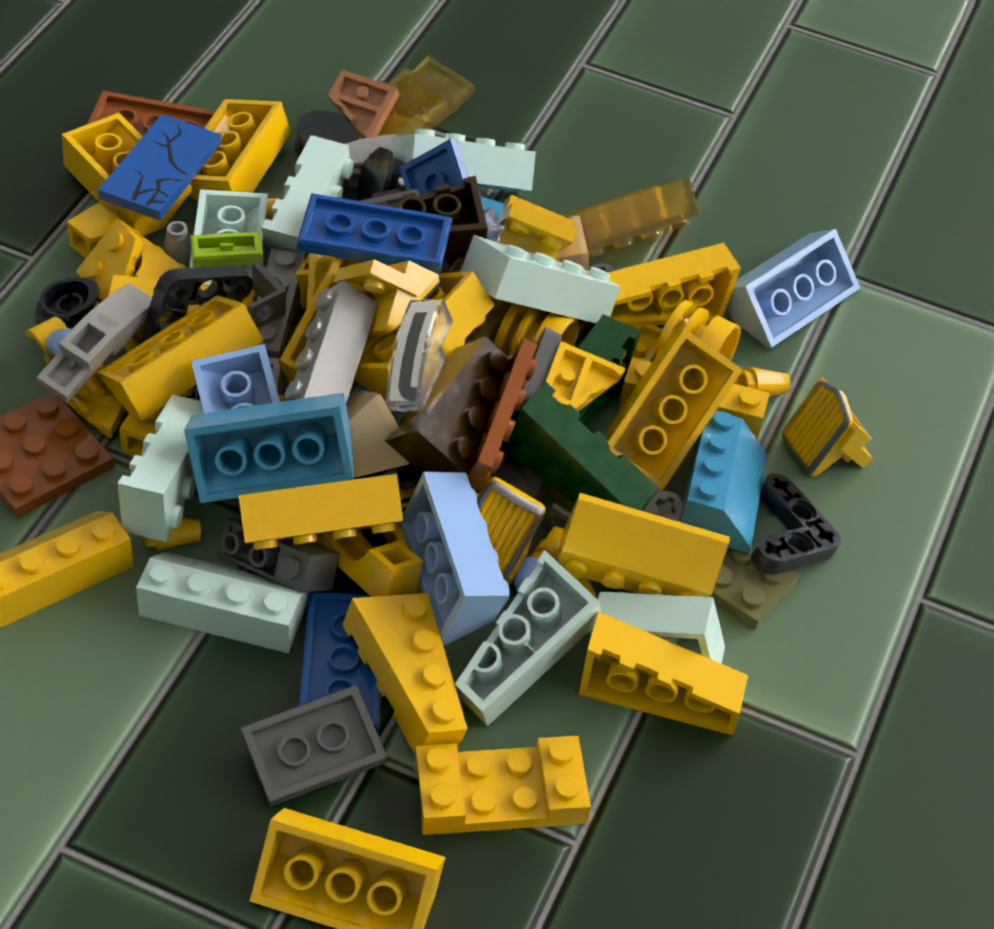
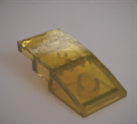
M428 55L413 71L405 68L388 84L397 87L400 95L378 136L391 134L402 136L415 134V129H433L475 93L474 84ZM354 128L357 136L361 139H364L362 135Z

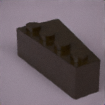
M476 175L464 178V183L452 187L448 183L436 186L434 192L417 196L415 192L403 195L401 201L387 204L385 201L375 203L452 217L444 259L466 257L474 235L487 239L488 227Z
M487 337L455 348L433 376V383L418 396V403L412 410L405 413L400 420L402 423L396 431L391 432L385 442L421 474L423 472L466 473L468 476L510 359Z

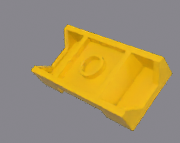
M579 736L538 738L537 747L458 752L457 743L419 745L415 747L414 767L418 773L422 835L587 824L591 805Z

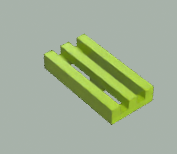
M260 232L190 235L193 268L247 266L257 262L263 265Z

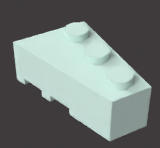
M599 592L597 600L601 604V612L722 664L725 644L713 598Z

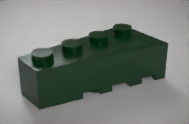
M604 314L578 349L624 367L625 371L620 381L578 411L581 415L577 419L587 429L590 428L623 390L624 380L631 359L634 357L641 332Z
M545 382L521 408L505 452L510 454L515 461L524 464L541 476L546 483L555 486L568 495L575 503L579 494L583 493L642 511L659 488L624 455L616 456L611 452L610 446L607 443L608 439L598 430L594 434L591 433L577 419L581 414L571 404L565 408L552 396L556 390L549 383Z

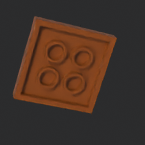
M51 392L0 417V499L16 518L114 468L113 457L63 400Z

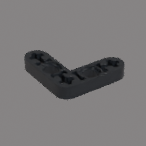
M240 266L168 270L159 278L156 284L138 345L184 317L189 305L204 304L217 295L237 302L245 299L253 289L254 283L252 278ZM212 280L211 285L207 289L199 292L200 287L206 281ZM172 312L168 320L159 323L160 318L164 314Z
M777 473L767 475L762 484L760 498L789 531L761 538L750 556L753 565L758 570L773 575L832 558L841 543V537L789 478ZM790 545L799 548L802 552L795 550Z

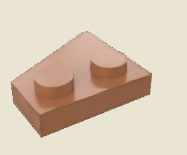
M341 70L328 97L332 104L344 117L350 120L352 126L365 139L378 136L400 94L397 87Z

